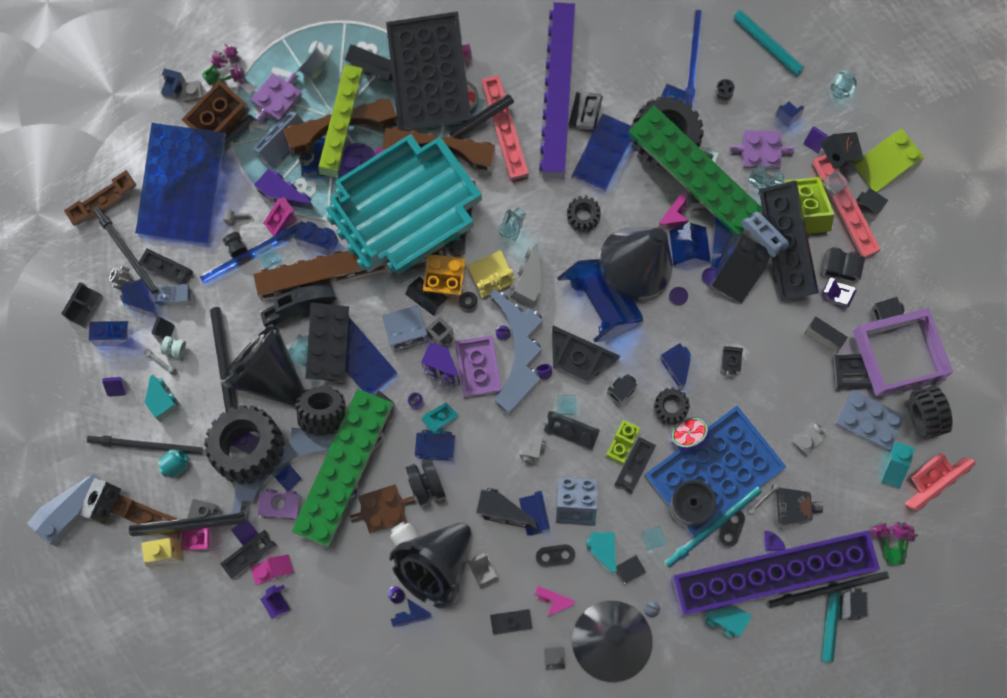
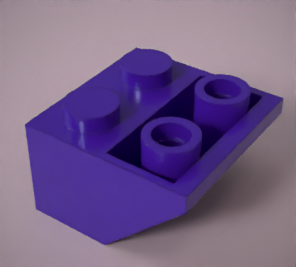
M430 342L421 361L425 375L432 379L440 378L449 386H454V384L459 386V374L448 348Z

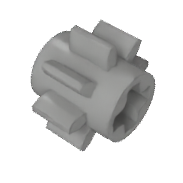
M121 266L111 271L109 281L114 283L113 288L121 290L131 285L133 275L129 273L130 268Z

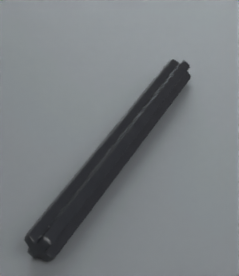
M213 307L210 309L218 368L220 380H225L227 378L223 374L230 366L222 312L220 307ZM221 383L225 413H227L230 408H236L234 389L227 388Z
M243 512L131 525L129 526V535L135 537L246 523V515Z

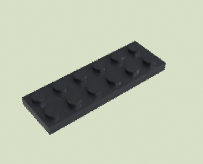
M794 180L758 189L764 218L789 243L787 249L784 251L780 250L778 255L772 257L781 301L819 294L797 181Z

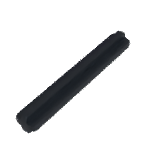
M510 94L503 96L471 117V120L465 121L451 130L449 135L456 139L461 138L514 103Z

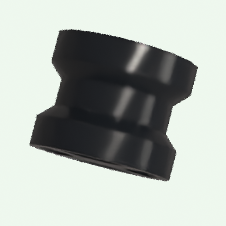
M729 79L720 80L715 90L716 98L721 102L729 101L735 90L734 83Z

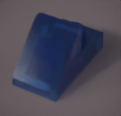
M407 598L410 614L407 615L406 612L397 613L395 618L391 619L393 628H398L433 619V616L429 611Z

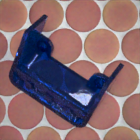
M598 259L577 261L557 277L558 281L570 280L574 290L585 292L601 318L602 323L598 326L599 335L593 339L594 342L611 340L643 321V315L634 300L618 294L619 290L613 285L606 283L601 274Z

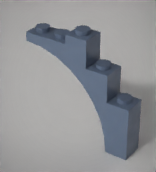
M494 289L490 294V300L499 308L507 320L515 346L514 362L510 376L502 391L495 398V404L510 416L540 384V374L534 368L529 369V367L542 354V349L535 339H530L543 326V320L536 310L531 311L528 308L522 313V308L516 303L513 305L508 301L509 298L504 292H498Z

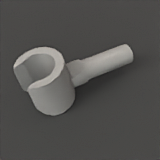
M227 210L224 213L223 219L226 223H233L234 218H250V213H235L234 211Z

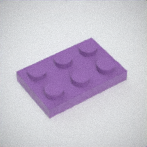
M493 336L455 341L463 397L468 398L501 392Z

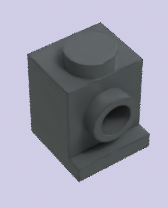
M564 647L544 648L545 671L565 669Z

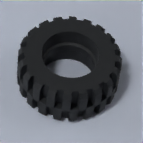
M659 96L656 100H649L646 105L639 109L630 127L631 129L654 105L698 147L701 146V139L704 136V130L701 129L703 122L698 120L699 113L697 110L693 111V106L690 103L686 105L683 103L684 99L678 98V100H675L674 96H667L666 99H664V96ZM629 135L630 142H633L631 146L633 152H638L636 157L639 160L644 159L646 161L644 164L648 167L651 164L654 166V169L660 170L663 166Z
M240 405L239 409L232 407L229 409V412H222L219 415L220 418L218 420L214 419L211 423L212 428H208L206 432L208 438L204 439V446L206 447L205 454L208 457V461L222 477H225L230 482L235 481L237 484L243 485L245 481L248 484L255 483L256 479L260 481L265 479L264 475L267 473L271 474L274 471L273 467L275 465L278 466L281 461L279 456H283L284 453L282 448L284 446V439L281 430L267 412L262 409L259 410L255 406L248 408L246 405ZM246 432L260 433L258 446L251 454L242 458L230 457L231 444L238 436Z

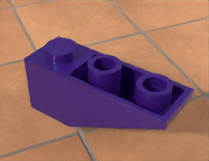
M268 168L254 184L257 192L270 202L276 203L278 199L285 198L290 206L306 209L313 208L312 199L303 192L301 194L298 192V188L289 181L287 183L284 181V177L277 171L273 172Z

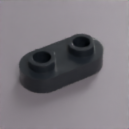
M741 510L734 515L738 519L737 523H733L730 518L721 526L718 541L725 548L734 547L739 540L745 523V515ZM725 535H730L732 540L730 542L726 541Z
M567 544L542 547L536 553V562L543 568L569 565L575 559L574 548ZM563 552H567L569 554V557L567 559H564L561 556ZM546 554L550 559L543 561L542 556Z

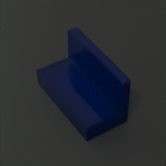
M542 491L534 492V495L519 498L521 509L535 519L539 526L538 531L525 528L527 536L550 532Z

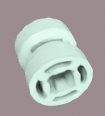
M166 336L161 345V354L166 356L173 355L175 358L181 359L185 353L186 341L181 339L174 340L173 337Z

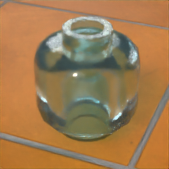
M848 70L837 72L829 86L833 96L839 99L850 97L857 85L856 76Z

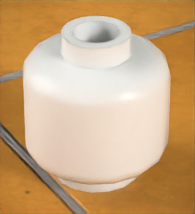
M402 522L391 530L392 534L390 536L394 545L397 546L401 542L419 537V534L411 523L405 524V522Z

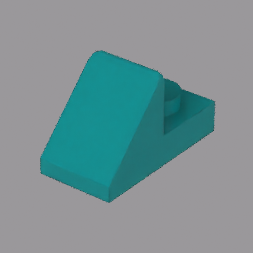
M445 402L425 414L421 420L439 436L459 415Z

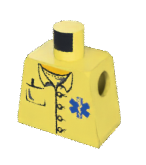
M167 538L143 542L142 550L145 566L151 567L184 561L183 551H181L182 541Z

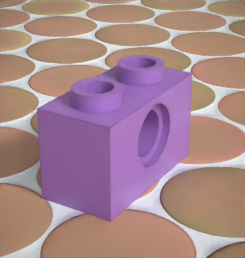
M266 489V492H260L258 516L263 519L297 520L301 511L302 497L297 494V491L286 490L285 493H278V490ZM279 500H284V507L276 509V503Z

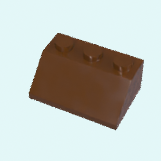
M219 80L181 120L206 145L213 149L245 117L250 109L246 102Z

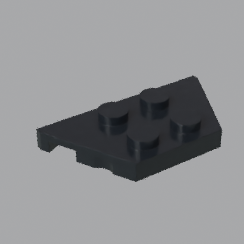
M554 325L552 327L553 368L588 384L620 358V355L559 327Z

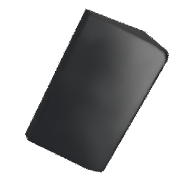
M418 277L408 285L405 295L434 316L447 302L448 297L442 293L423 292L424 280Z

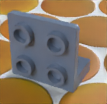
M418 305L382 315L392 351L428 341Z
M559 477L556 522L595 525L598 480Z

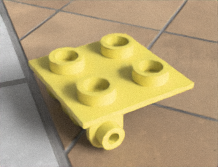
M501 250L467 265L482 298L489 296L494 289L500 291L511 286L515 279L514 273L509 268Z

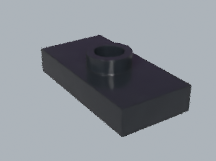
M530 609L490 615L493 635L533 629Z

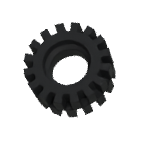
M586 195L585 198H582V196H578L577 200L574 198L567 208V219L573 229L577 228L579 232L580 229L586 232L587 229L591 231L593 227L596 228L601 216V208L598 206V202H594L592 197L588 199ZM580 208H587L590 210L591 216L586 220H581L577 217L576 213Z
M671 387V389L665 388L664 391L659 392L654 403V412H656V416L660 418V421H665V424L672 423V425L685 419L690 408L689 398L686 397V393H682L679 388L675 390V387ZM669 399H674L679 403V410L675 413H670L665 409L664 403Z

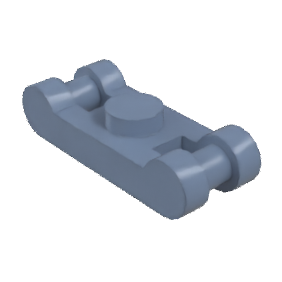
M755 212L751 215V218L742 220V227L745 230H749L760 241L770 256L775 257L779 254L780 250L784 251L789 247L788 241L761 213Z

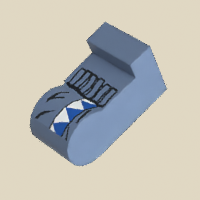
M188 284L170 287L157 286L158 292L155 293V304L191 306L192 289Z

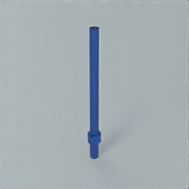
M695 10L687 88H685L684 92L686 105L688 103L693 104L696 92L694 84L702 16L701 10Z
M297 223L288 229L284 228L278 231L279 234L199 277L202 282H205L282 240L289 239V236L302 230V227Z

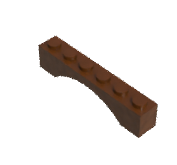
M390 98L378 99L373 103L361 104L354 108L349 126H364L382 130L397 125V115ZM331 114L316 120H308L303 124L291 125L284 129L285 139L292 157L299 155L304 150L310 151L322 137L327 135Z
M396 127L386 128L381 149L391 147L410 134L421 148L439 136L434 133L421 134L415 130H410L409 132L402 131ZM453 136L441 137L452 154L468 163L473 170L492 172L496 153L495 145L486 141L479 143L471 139L460 140Z

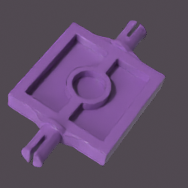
M292 72L288 79L285 80L272 73L251 98V103L261 110L256 118H254L258 123L261 124L266 116L280 121L299 100L302 92L292 85L299 77L297 74Z
M744 130L742 145H730V153H741L743 168L780 169L782 155H794V147H783L781 131Z

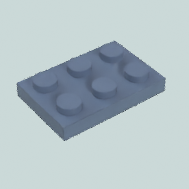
M852 390L835 425L889 451L906 416Z

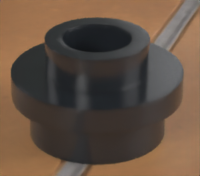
M464 292L460 295L459 305L462 309L472 310L477 306L478 299L473 292ZM471 299L472 302L470 304H466L465 300Z

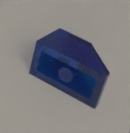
M142 279L120 288L122 292L120 298L125 306L128 305L134 311L155 318L160 316Z
M679 343L661 354L659 360L678 388L683 390L686 385L691 353L686 346L683 347Z

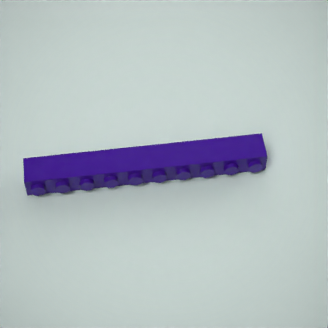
M554 2L553 9L549 10V20H552V26H548V36L551 37V42H547V53H550V59L546 58V70H549V75H545V86H548V92H544V103H547V109H543L542 120H546V126H542L541 137H545V141L541 143L540 154H544L543 160L539 162V171L543 172V178L565 179L575 3Z

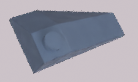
M94 473L40 507L27 524L49 544L58 547L82 518V516L78 515V512L94 478L101 479Z

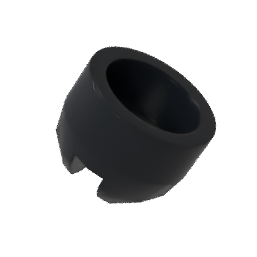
M307 150L300 152L299 163L302 166H311L314 160L313 153Z

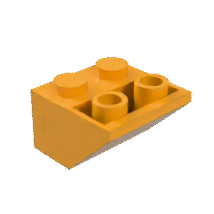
M429 255L426 263L423 292L461 295L465 281L466 259Z

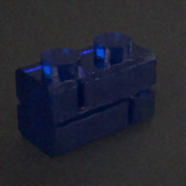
M422 430L421 433H416V459L431 457L432 460L455 461L456 435H452V432L441 431V434H433L431 430Z

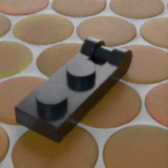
M146 248L139 260L142 268L178 286L180 284H187L186 280L193 274V271L188 267ZM178 271L182 272L179 278L175 276Z
M554 411L548 412V420L543 426L544 432L556 434L591 449L594 448L600 429ZM555 422L561 423L560 426L555 425Z
M638 437L614 486L622 487L632 494L656 445ZM626 475L633 478L631 483L624 480Z
M266 530L260 532L220 563L232 580L277 547V544L269 539V534ZM260 542L265 545L262 549L257 546Z

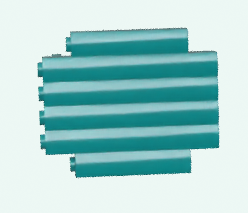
M410 134L336 180V193L330 197L332 204L326 208L328 213L326 218L331 225H336L338 236L341 240L345 239L347 241V249L351 255L356 254L358 257L356 261L362 270L366 269L369 273L388 261L386 265L391 272L395 271L399 275L473 228V220L466 210L482 201V194L440 136L421 148Z

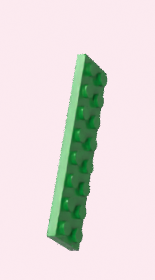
M654 105L628 131V134L734 235L741 234L745 230L741 225L742 220L751 218L753 213H761L763 210L750 195Z
M356 390L294 524L292 533L329 548L393 407L392 402L362 390Z

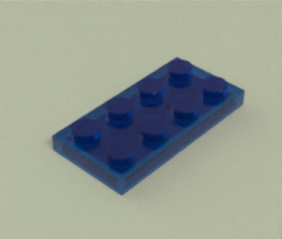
M602 113L572 174V179L606 192L630 143L628 131L631 125Z
M349 317L345 372L362 391L373 395L398 373Z

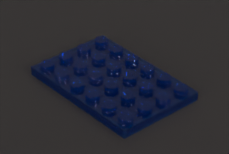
M151 123L136 234L210 244L226 133Z

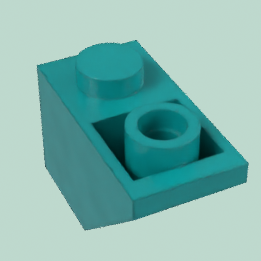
M153 374L149 379L145 404L153 416L161 422L179 409L175 404L178 400L172 392L168 394L165 390L167 385L161 377L157 378Z
M735 605L706 612L703 616L706 619L705 623L713 628L720 627L724 630L723 633L732 639L741 637L752 615Z

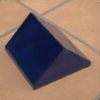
M689 222L669 230L673 267L711 264L707 227Z

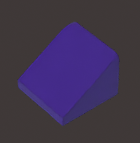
M813 126L803 144L819 153L822 149L820 142L829 136Z
M110 377L102 379L108 397L126 395V381L123 378Z
M247 518L246 523L237 524L231 529L242 545H245L259 534Z

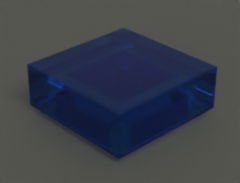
M290 464L275 477L285 490H292L303 480Z

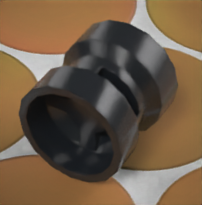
M239 232L230 233L222 240L224 245L229 248L228 253L232 258L239 257L247 251L245 243L241 241L242 237Z

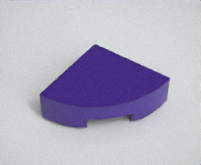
M764 531L765 551H781L786 549L784 542L775 533Z

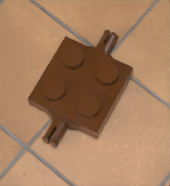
M396 484L359 495L361 512L349 516L352 523L363 520L367 525L369 534L397 526L402 522L406 523L405 506L416 502L414 495L402 499Z

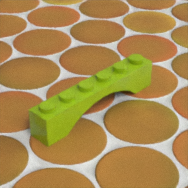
M344 64L319 163L321 175L338 178L351 116L363 79L362 68Z

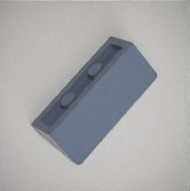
M289 111L252 150L256 155L263 157L271 167H274L289 152L284 129L291 125H299L305 122L297 113Z

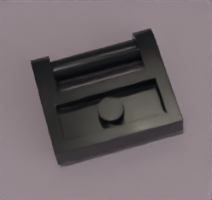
M861 354L833 356L836 390L859 387L873 389L869 375L868 380H843L842 375L868 374Z

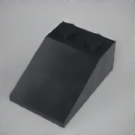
M743 233L731 236L710 283V287L738 304H742L769 262L771 256L767 249Z
M487 488V491L481 490L476 511L481 520L539 530L536 520L504 495L498 493L499 490Z

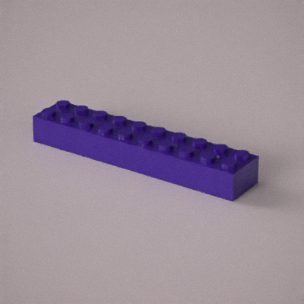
M867 530L673 575L671 579L681 617L875 573L880 570L870 532Z

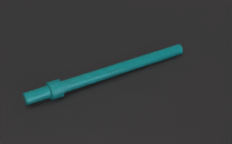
M758 487L754 488L685 546L681 545L676 550L677 552L665 561L668 567H672L681 558L685 559L690 555L689 552L759 496L762 491Z

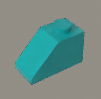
M895 442L892 445L880 483L898 489L901 488L910 468L915 447Z
M591 532L590 538H587V550H591V556L610 574H616L615 532Z

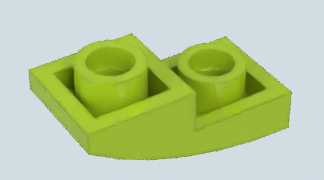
M623 420L605 458L623 466L640 431V427Z

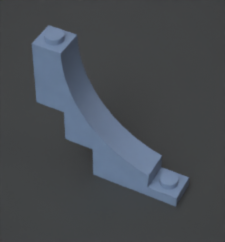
M292 427L289 446H282L284 453L283 456H279L281 461L278 466L275 465L273 467L274 471L271 474L267 473L264 475L265 479L261 481L256 479L255 483L248 484L246 481L243 485L236 484L232 513L243 512L247 517L248 508L245 506L246 504L256 505L260 492H263L267 485L290 465L309 457L327 455L337 432L334 431L332 435L326 434L327 436H314V434L309 435L306 431H302L301 428Z

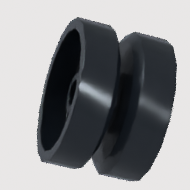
M431 457L421 461L424 471L422 474H420L416 464L405 467L409 477L408 482L414 497H417L420 507L430 504L431 500L428 491L432 492L436 501L447 498Z
M689 480L680 484L674 491L670 501V510L674 519L681 525L691 528L706 523L716 508L715 493L709 485L699 480ZM690 501H692V503L696 502L697 505L692 506L690 504Z

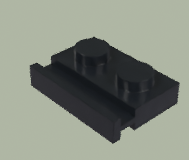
M576 92L568 123L570 128L577 127L578 129L595 130L603 99L601 93Z

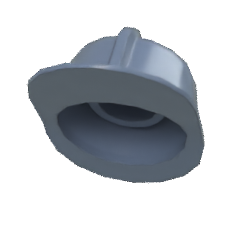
M321 39L317 41L308 58L295 74L299 71L311 79H315L323 71L325 61L316 48Z

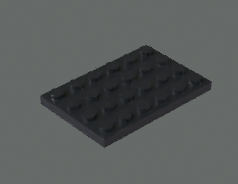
M458 11L386 22L398 128L406 131L471 120Z

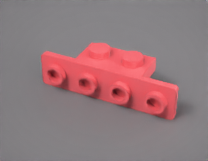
M939 453L910 476L919 492L905 503L906 506L915 511L922 509L928 501L939 496L942 490L953 485L963 474L968 473L976 465L975 461L964 457L951 467L945 455Z

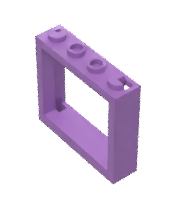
M929 308L862 324L853 330L876 396L884 394V397L895 394L897 390L906 392L913 389V386L916 385L919 388L925 387L935 380L936 383L946 381L947 376L953 373ZM919 322L937 372L885 385L867 335Z

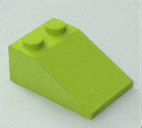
M901 128L865 154L863 160L857 163L856 167L858 174L868 187L878 193L920 166L925 157Z
M820 177L784 180L783 183L797 181L807 234L832 231L834 212Z

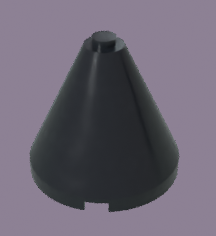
M626 227L619 229L605 240L599 252V268L604 280L608 285L611 284L619 290L618 294L635 300L652 298L658 295L671 279L673 263L668 236L661 228Z
M271 324L258 334L259 337L252 343L250 342L241 351L223 374L227 379H221L220 382L230 389L294 406L299 395L305 393V390L279 329Z
M456 523L399 543L391 551L389 560H394L395 566L392 568L395 576L412 595L422 602L429 599L436 602L433 605L436 608L444 609L451 607L460 595L472 538L471 528L465 523Z
M603 601L589 607L577 620L572 634L573 653L580 667L590 676L609 683L623 682L637 675L647 664L653 647L652 632L645 617L636 608L621 601Z

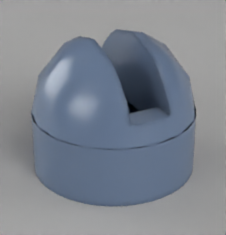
M654 601L648 602L644 606L645 615L649 618L657 617L660 613L659 604ZM648 605L657 609V612L648 609Z

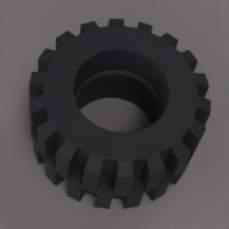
M315 386L312 389H306L305 393L299 395V398L296 400L298 426L301 427L302 431H306L309 435L314 434V436L332 435L334 431H338L346 414L345 398L342 393H339L337 389L333 390L332 387Z
M932 386L911 392L909 398L910 413L920 435L924 439H930L950 433L953 427V417L949 402L943 391L937 386Z

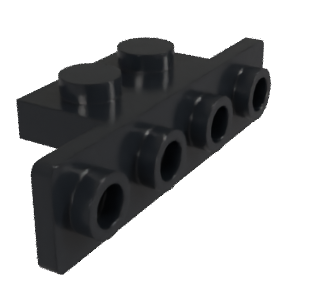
M350 44L345 57L346 62L355 65V67L362 68L365 75L370 76L371 73L376 75L377 80L385 83L387 80L393 81L390 59Z

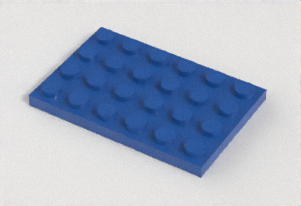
M738 406L731 409L709 426L710 438L703 447L697 450L691 449L690 452L677 450L644 475L669 508L674 491L683 482L699 480L711 487L716 497V508L710 519L698 527L684 526L693 538L754 488H760L787 467ZM690 501V504L692 506L697 505L696 502L692 503V501Z

